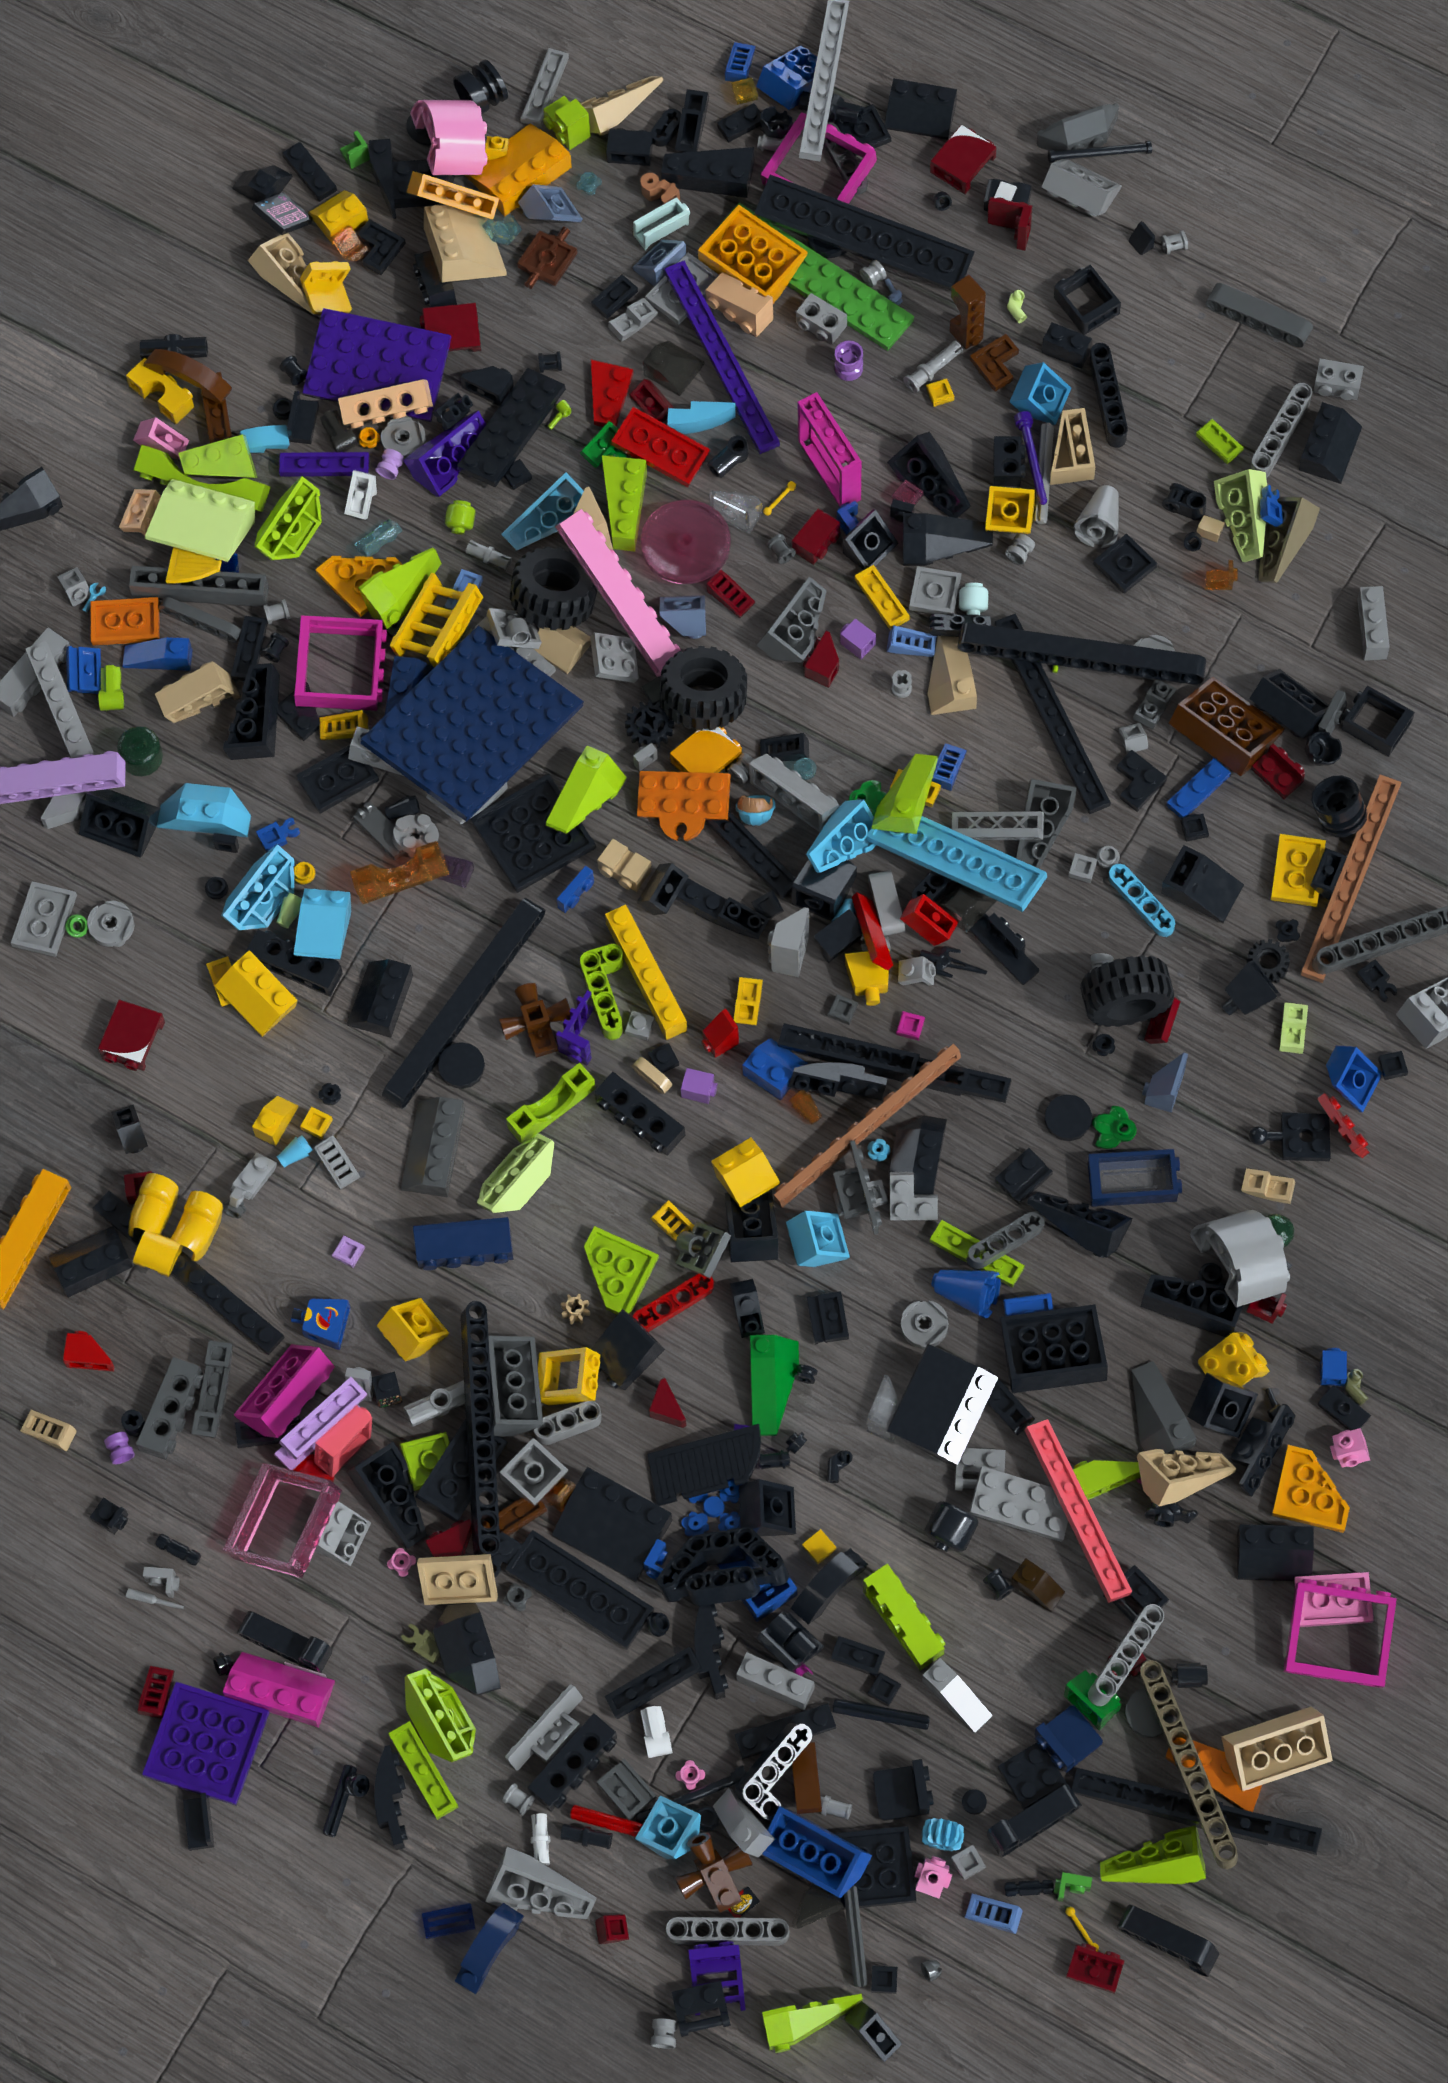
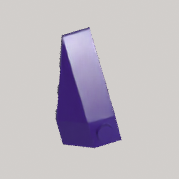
M473 412L450 429L417 448L404 459L412 477L436 497H440L456 483L460 472L457 468L458 463L486 426L480 412Z

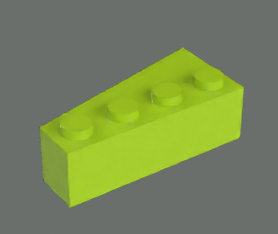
M602 455L613 549L636 551L647 477L646 460Z
M888 1563L863 1580V1593L920 1671L944 1655V1640L939 1633L935 1634L933 1632L929 1619L924 1613L921 1614L915 1600L907 1593L900 1579L894 1574Z

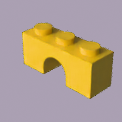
M144 358L126 375L129 387L144 399L152 392H163L164 395L157 401L160 412L176 425L194 408L193 395L185 387L182 389L178 386L176 380L171 375H161L145 367L144 362L147 359Z

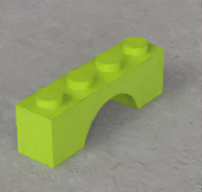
M578 1063L561 1076L558 1084L545 1097L531 1105H523L507 1117L506 1122L509 1131L520 1143L530 1140L535 1134L541 1132L596 1090L595 1079L581 1063Z

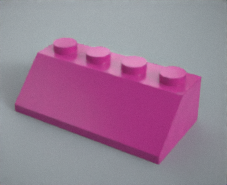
M291 1344L235 1412L234 1416L263 1436L278 1438L286 1431L293 1418L300 1414L306 1402L314 1397L315 1391L329 1378L335 1366L319 1347Z
M242 1652L230 1670L223 1694L225 1697L269 1710L270 1713L319 1728L335 1680Z

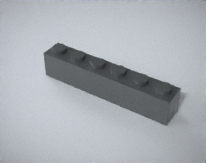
M131 567L129 588L132 598L158 597L159 600H163L164 597H170L183 602L263 607V605L267 604L269 586L266 575L216 572L208 577L191 582L166 583L168 568Z

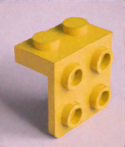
M316 261L308 264L300 277V281L313 314H322L323 308L344 313L351 312L352 307L343 285L344 279L351 270L348 262L333 261L320 263Z
M1243 1332L1231 1333L1198 1360V1364L1205 1374L1210 1373L1225 1378L1240 1386H1244L1253 1378L1263 1377L1270 1372L1266 1366V1359L1256 1352L1253 1347V1340Z

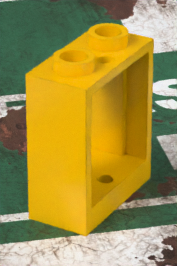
M587 1347L539 1353L538 1378L541 1402L550 1406L595 1401L598 1388L600 1354ZM580 1360L577 1388L558 1390L561 1362Z

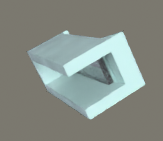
M676 197L633 222V236L646 251L652 243L684 225H689V208Z

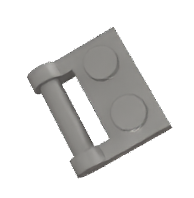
M965 1448L956 1465L955 1490L962 1491V1488L975 1489L977 1479H963V1474L979 1475L982 1466L1005 1473L1006 1450Z

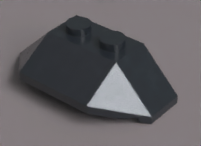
M924 1115L896 1131L889 1177L890 1172H914V1195H934L947 1119Z
M476 1603L448 1604L432 1630L446 1676L477 1696L501 1689L495 1656L481 1612Z

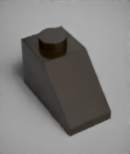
M1027 1558L1024 1559L1011 1579V1585L1050 1612L1053 1611L1065 1594V1591L1046 1571Z

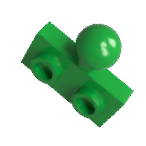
M610 421L580 452L595 468L602 462V455L627 458L624 452L615 451V447L611 445V441L619 429Z

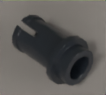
M781 1450L779 1453L760 1454L761 1470L776 1467L786 1469V1466H790L789 1451L784 1452V1450Z

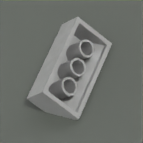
M765 754L749 763L750 783L818 832H821L830 816L839 808L835 798L830 795H824L814 783H807L797 771H790L777 757L772 758Z

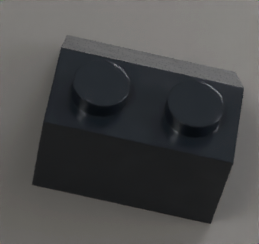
M1206 1373L1187 1417L1205 1428L1239 1438L1258 1394L1225 1378Z
M761 1479L739 1485L741 1528L749 1527L759 1536L796 1534L794 1487Z

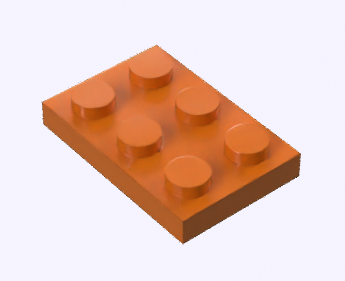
M158 597L91 601L92 646L141 643L160 639Z

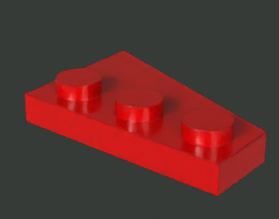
M1325 1093L1318 1097L1317 1100L1335 1125L1337 1124L1340 1127L1338 1131L1350 1144L1349 1147L1352 1152L1361 1158L1369 1154L1370 1152L1366 1148L1369 1145L1361 1133L1357 1135L1352 1129L1355 1124L1347 1114L1345 1116L1342 1115L1339 1110L1342 1106L1334 1096L1330 1098Z

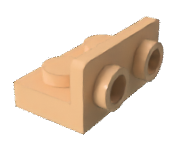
M134 489L119 528L123 532H140L145 536L161 495L156 490Z

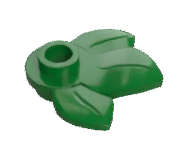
M876 780L866 781L861 785L860 789L854 790L849 795L848 801L858 800L857 798L864 799L872 815L875 816L878 805L887 793L880 791L881 782Z
M1112 1106L1109 1114H1100L1091 1121L1094 1128L1101 1133L1096 1146L1102 1149H1112L1117 1147L1121 1141H1131L1137 1132V1127L1129 1119L1128 1112L1120 1106ZM1128 1127L1127 1131L1121 1132L1122 1128Z

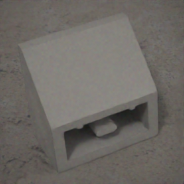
M320 1498L300 1542L321 1555L351 1566L371 1522L337 1500Z

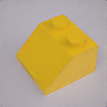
M345 190L308 212L332 245L363 227L368 221L367 210L354 193Z
M990 486L985 530L1030 534L1034 515L1035 490Z
M752 1137L711 1161L717 1179L739 1207L744 1206L780 1184L766 1156Z
M422 1298L391 1307L377 1324L383 1336L391 1343L404 1361L420 1357L449 1335L447 1329Z

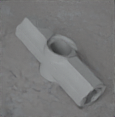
M464 1380L445 1389H436L431 1395L404 1406L403 1410L409 1424L414 1427L436 1416H445L450 1410L465 1404ZM437 1399H444L447 1404L438 1406L434 1402Z

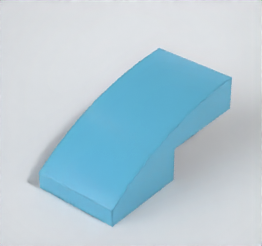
M287 425L255 427L242 430L239 433L246 436L250 453H264L266 448L288 449L290 445Z

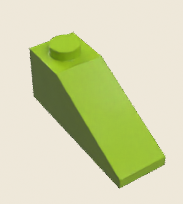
M1093 1460L1087 1463V1461H1082L1076 1464L1073 1469L1087 1500L1141 1477L1138 1462Z

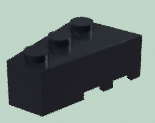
M432 251L414 254L416 264H412L415 277H419L417 281L420 291L424 290L422 296L425 305L428 304L429 308L457 305L452 282L441 281Z

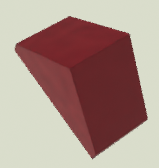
M666 1378L661 1379L649 1410L650 1418L684 1428L687 1426L686 1418Z

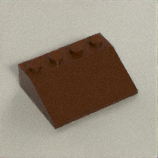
M1211 677L1181 701L1168 723L1239 776L1244 775L1250 770L1252 765L1264 755L1269 746L1285 730L1284 727L1215 677Z

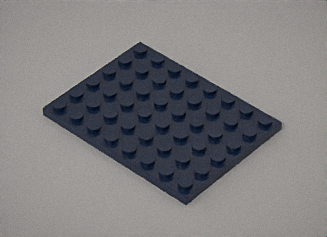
M478 625L361 738V745L467 822L583 707L584 701L508 646H498L494 636Z

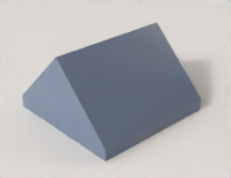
M661 239L632 268L655 287L665 276L664 269L678 263L686 255V244L684 241Z

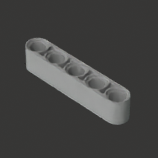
M1298 383L1292 388L1253 455L1250 469L1265 472L1266 479L1309 408L1312 389L1308 384ZM1287 413H1293V414H1295V415H1294V416H1290V415H1288ZM1257 465H1263V466H1265V467H1264V468H1260V467H1258Z
M1150 1604L1143 1609L1094 1681L1088 1692L1089 1700L1094 1705H1106L1122 1685L1164 1620V1612L1159 1606ZM1123 1652L1127 1653L1130 1658L1126 1657ZM1111 1670L1115 1671L1118 1676L1114 1675ZM1099 1688L1103 1689L1106 1694L1102 1693Z
M676 1917L669 1920L666 1925L667 1938L670 1942L677 1945H719L721 1942L731 1941L734 1942V1945L779 1946L785 1944L790 1935L789 1925L786 1921L779 1918ZM677 1925L684 1928V1933L678 1937L671 1934V1929ZM700 1926H706L710 1932L707 1936L700 1937L696 1934V1929ZM731 1926L734 1928L735 1933L731 1937H725L721 1934L722 1928ZM751 1926L759 1928L760 1933L756 1937H749L746 1934V1930ZM778 1926L785 1930V1934L779 1938L771 1934L772 1929Z

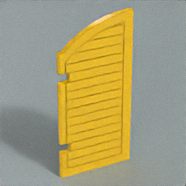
M173 547L166 583H185L208 577L216 572H220L222 561Z

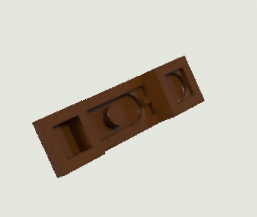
M155 349L144 362L145 367L161 375L168 372L202 389L201 395L219 404L224 401L232 390V387L210 368L174 351Z

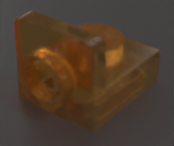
M349 225L331 237L344 260L358 261L364 256V252L368 250V247L360 242L356 233Z
M1228 560L1227 571L1219 569L1206 571L1205 590H1232L1233 582L1238 580V569L1233 568V560Z

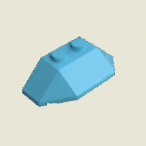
M185 783L161 804L157 828L248 837L251 814L231 788Z
M278 844L272 847L253 864L229 895L221 916L237 930L267 928L280 912L284 897H287L288 893H294V858Z

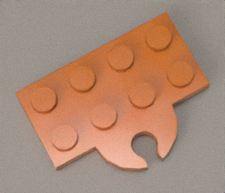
M640 771L637 817L659 818L660 827L663 832L676 841L679 838L676 833L677 827L680 824H685L687 831L683 836L684 841H690L700 834L704 828L705 820H728L731 775L729 773Z

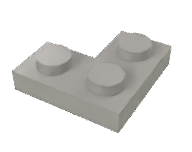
M890 1172V1220H938V1195H914V1172Z

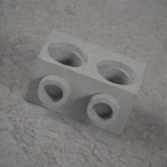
M810 293L796 311V323L801 329L812 332L819 340L827 341L832 345L847 327V314Z

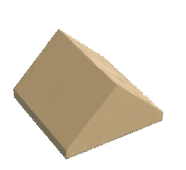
M570 626L568 630L559 628L556 631L544 627V629L540 628L538 631L542 643L539 649L534 650L553 666L568 674L589 648L591 640L590 636L576 627Z

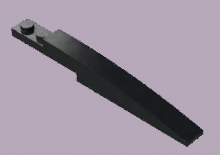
M786 1023L783 1024L778 1041V1046L832 1063L865 1066V1072L900 1082H904L910 1076L914 1077L919 1073L922 1065L928 1061L930 1063L933 1061L920 1058V1054ZM952 1065L925 1088L961 1096V1093L1006 1103L1012 1081L1011 1078Z
M1081 1768L1076 1770L1072 1791L1075 1794L1185 1825H1196L1197 1828L1202 1829L1189 1795L1186 1793ZM1218 1801L1232 1837L1263 1845H1268L1269 1843L1317 1855L1322 1828L1226 1806L1223 1802ZM1204 1805L1201 1808V1811L1204 1813H1210L1213 1811L1214 1807L1211 1805ZM1216 1827L1211 1832L1222 1834L1223 1830Z

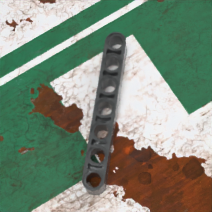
M1448 906L1323 947L1312 960V968L1318 974H1328L1448 933ZM1426 922L1432 923L1434 929L1427 927ZM1405 929L1411 930L1413 936L1406 934ZM1383 936L1391 938L1393 943L1385 941ZM1362 943L1370 945L1371 950L1365 949ZM1341 950L1349 952L1350 957H1345ZM1320 958H1326L1329 964H1324Z

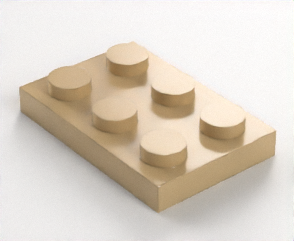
M491 1554L418 1558L417 1566L424 1605L497 1601L498 1594Z

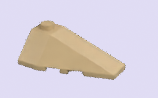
M650 76L627 85V90H612L607 92L608 97L598 99L594 97L580 103L589 113L590 133L608 134L609 129L619 125L663 82V78L660 76Z
M289 233L279 235L261 244L249 258L248 262L264 280L313 314L300 281L301 275L308 266L302 258L304 253Z
M1154 1449L1140 1452L1137 1455L1143 1491L1158 1506L1176 1503L1235 1473L1237 1469L1221 1453L1196 1452L1195 1455H1184L1183 1451L1175 1450L1174 1454H1164L1165 1452L1162 1449Z

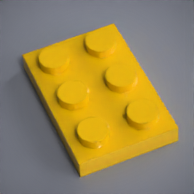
M1280 834L1271 893L1272 901L1317 907L1319 893L1310 885L1324 853L1326 840Z

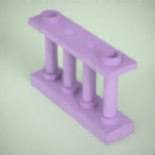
M350 1377L280 1440L279 1443L282 1447L274 1455L291 1472L315 1450V1443L355 1406L360 1407L358 1404L367 1396V1393Z

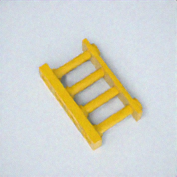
M431 572L397 634L392 638L390 647L395 655L403 657L406 650L427 655V658L435 668L456 647L481 603L483 595L478 587L471 583H468L463 592L443 587L436 574ZM437 595L458 600L452 610L432 605ZM427 613L448 618L443 628L422 623ZM417 631L437 637L431 647L412 642V639Z

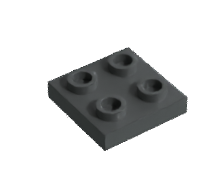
M696 1221L691 1232L683 1231L676 1239V1247L681 1253L675 1264L711 1278L731 1235Z

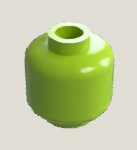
M455 500L453 504L448 505L445 525L451 529V533L464 535L465 531L473 528L475 509L471 507V503Z

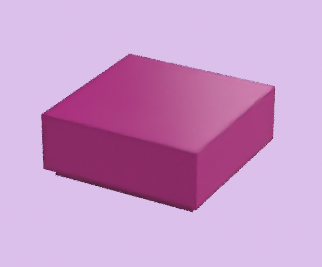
M902 1011L896 1035L919 1041L925 1017Z

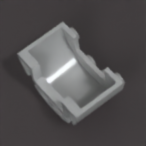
M1246 1210L1197 1225L1191 1231L1190 1236L1200 1252L1209 1251L1212 1246L1230 1274L1224 1290L1235 1307L1286 1291L1290 1274L1287 1270L1283 1250L1284 1242L1282 1237L1277 1235L1268 1217H1264L1255 1210Z

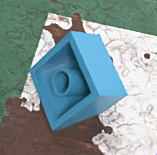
M1044 362L1026 365L1010 399V403L1020 412H1030L1034 419L1055 425L1071 391V387Z

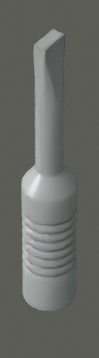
M128 1588L126 1597L130 1599L184 1609L182 1605L158 1599L153 1594Z

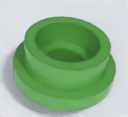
M78 914L70 916L65 923L67 933L74 938L84 936L88 931L86 918ZM74 922L80 926L78 931L73 928Z

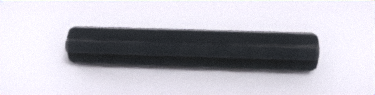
M835 1699L833 1702L832 1710L837 1714L924 1730L928 1729L930 1723L928 1715L842 1699Z

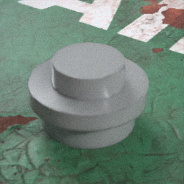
M1104 846L1097 852L1096 859L1101 867L1109 869L1113 865L1118 864L1120 855L1114 847Z

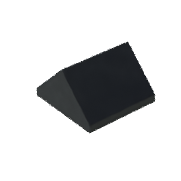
M873 509L843 538V554L862 570H865L872 565L876 566L899 543L876 509Z

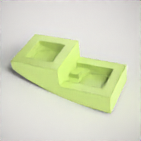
M1284 1003L1279 1051L1303 1054L1308 1005Z

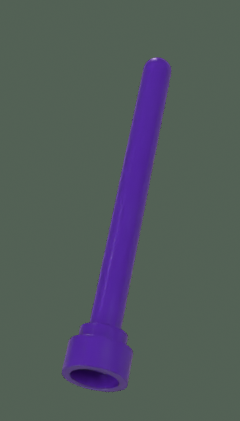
M1022 411L1014 416L1015 425L1022 431L1038 502L1040 505H1045L1047 497L1030 430L1033 419L1030 412Z

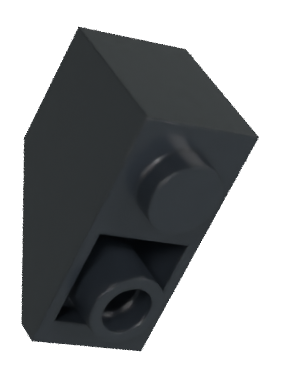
M753 1279L730 1283L741 1338L765 1333L758 1294Z

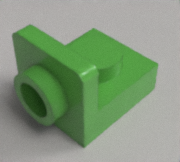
M1062 1872L1061 1879L1056 1878L1054 1894H1059L1058 1901L1063 1902L1065 1887L1070 1888V1892L1076 1894H1084L1085 1891L1090 1892L1092 1877Z

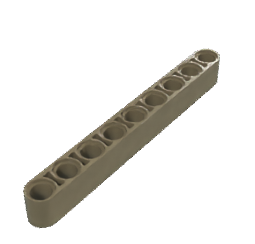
M1146 1661L1141 1666L1140 1672L1147 1696L1214 1859L1219 1867L1231 1869L1238 1861L1235 1842L1163 1668L1157 1661ZM1150 1671H1155L1158 1673V1676L1150 1679L1146 1677V1674ZM1159 1693H1164L1168 1696L1163 1701L1155 1699V1696ZM1169 1715L1177 1718L1173 1723H1167L1164 1719ZM1179 1737L1186 1740L1183 1745H1175L1173 1741ZM1186 1760L1195 1762V1765L1191 1768H1186L1182 1764ZM1196 1782L1205 1785L1203 1789L1198 1791L1192 1789L1191 1786ZM1204 1805L1214 1807L1210 1813L1202 1812L1201 1808ZM1218 1827L1223 1830V1833L1219 1836H1214L1210 1831ZM1224 1850L1233 1853L1228 1859L1220 1857V1853Z

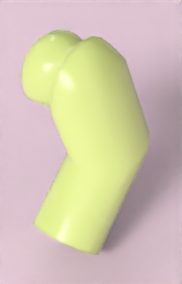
M1015 290L1010 295L1007 304L1008 311L1018 323H1022L1027 318L1021 309L1025 297L1021 290Z

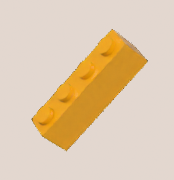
M414 171L412 172L407 193L489 219L494 218L499 201L497 197Z

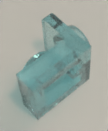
M510 214L502 222L487 220L482 225L493 242L507 245L522 230L513 215Z

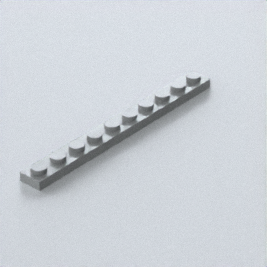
M828 0L799 153V158L821 161L848 13V0Z

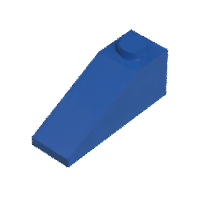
M166 637L126 645L123 668L191 671L193 650L190 639Z

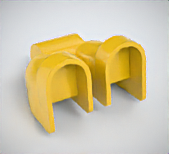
M149 1173L145 1176L140 1187L139 1196L134 1204L129 1220V1236L133 1237L134 1228L145 1230L135 1252L133 1263L144 1268L148 1267L161 1275L169 1277L178 1256L182 1252L183 1246L193 1251L192 1261H198L206 1254L220 1225L223 1205L216 1197L208 1193L191 1191L171 1238L165 1237L161 1233L165 1229L176 1206L179 1188L171 1179L160 1174Z

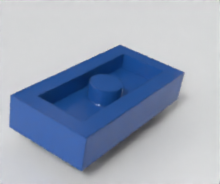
M585 866L557 898L558 909L566 913L569 908L572 909L577 905L580 895L584 891H589L594 884L593 870Z

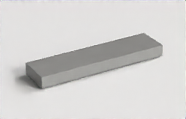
M548 48L521 115V123H531L536 127H542L544 119L543 109L552 102L568 62L569 53Z

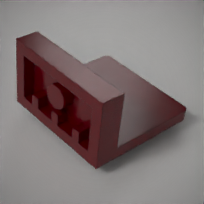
M990 197L988 224L1016 229L1014 240H1017V249L1025 251L1031 232L1033 205H1028L1025 202L1008 201L1001 197Z

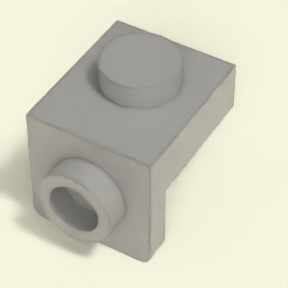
M923 956L899 961L898 983L908 985L924 982L928 986L934 985V977L936 975L934 963Z

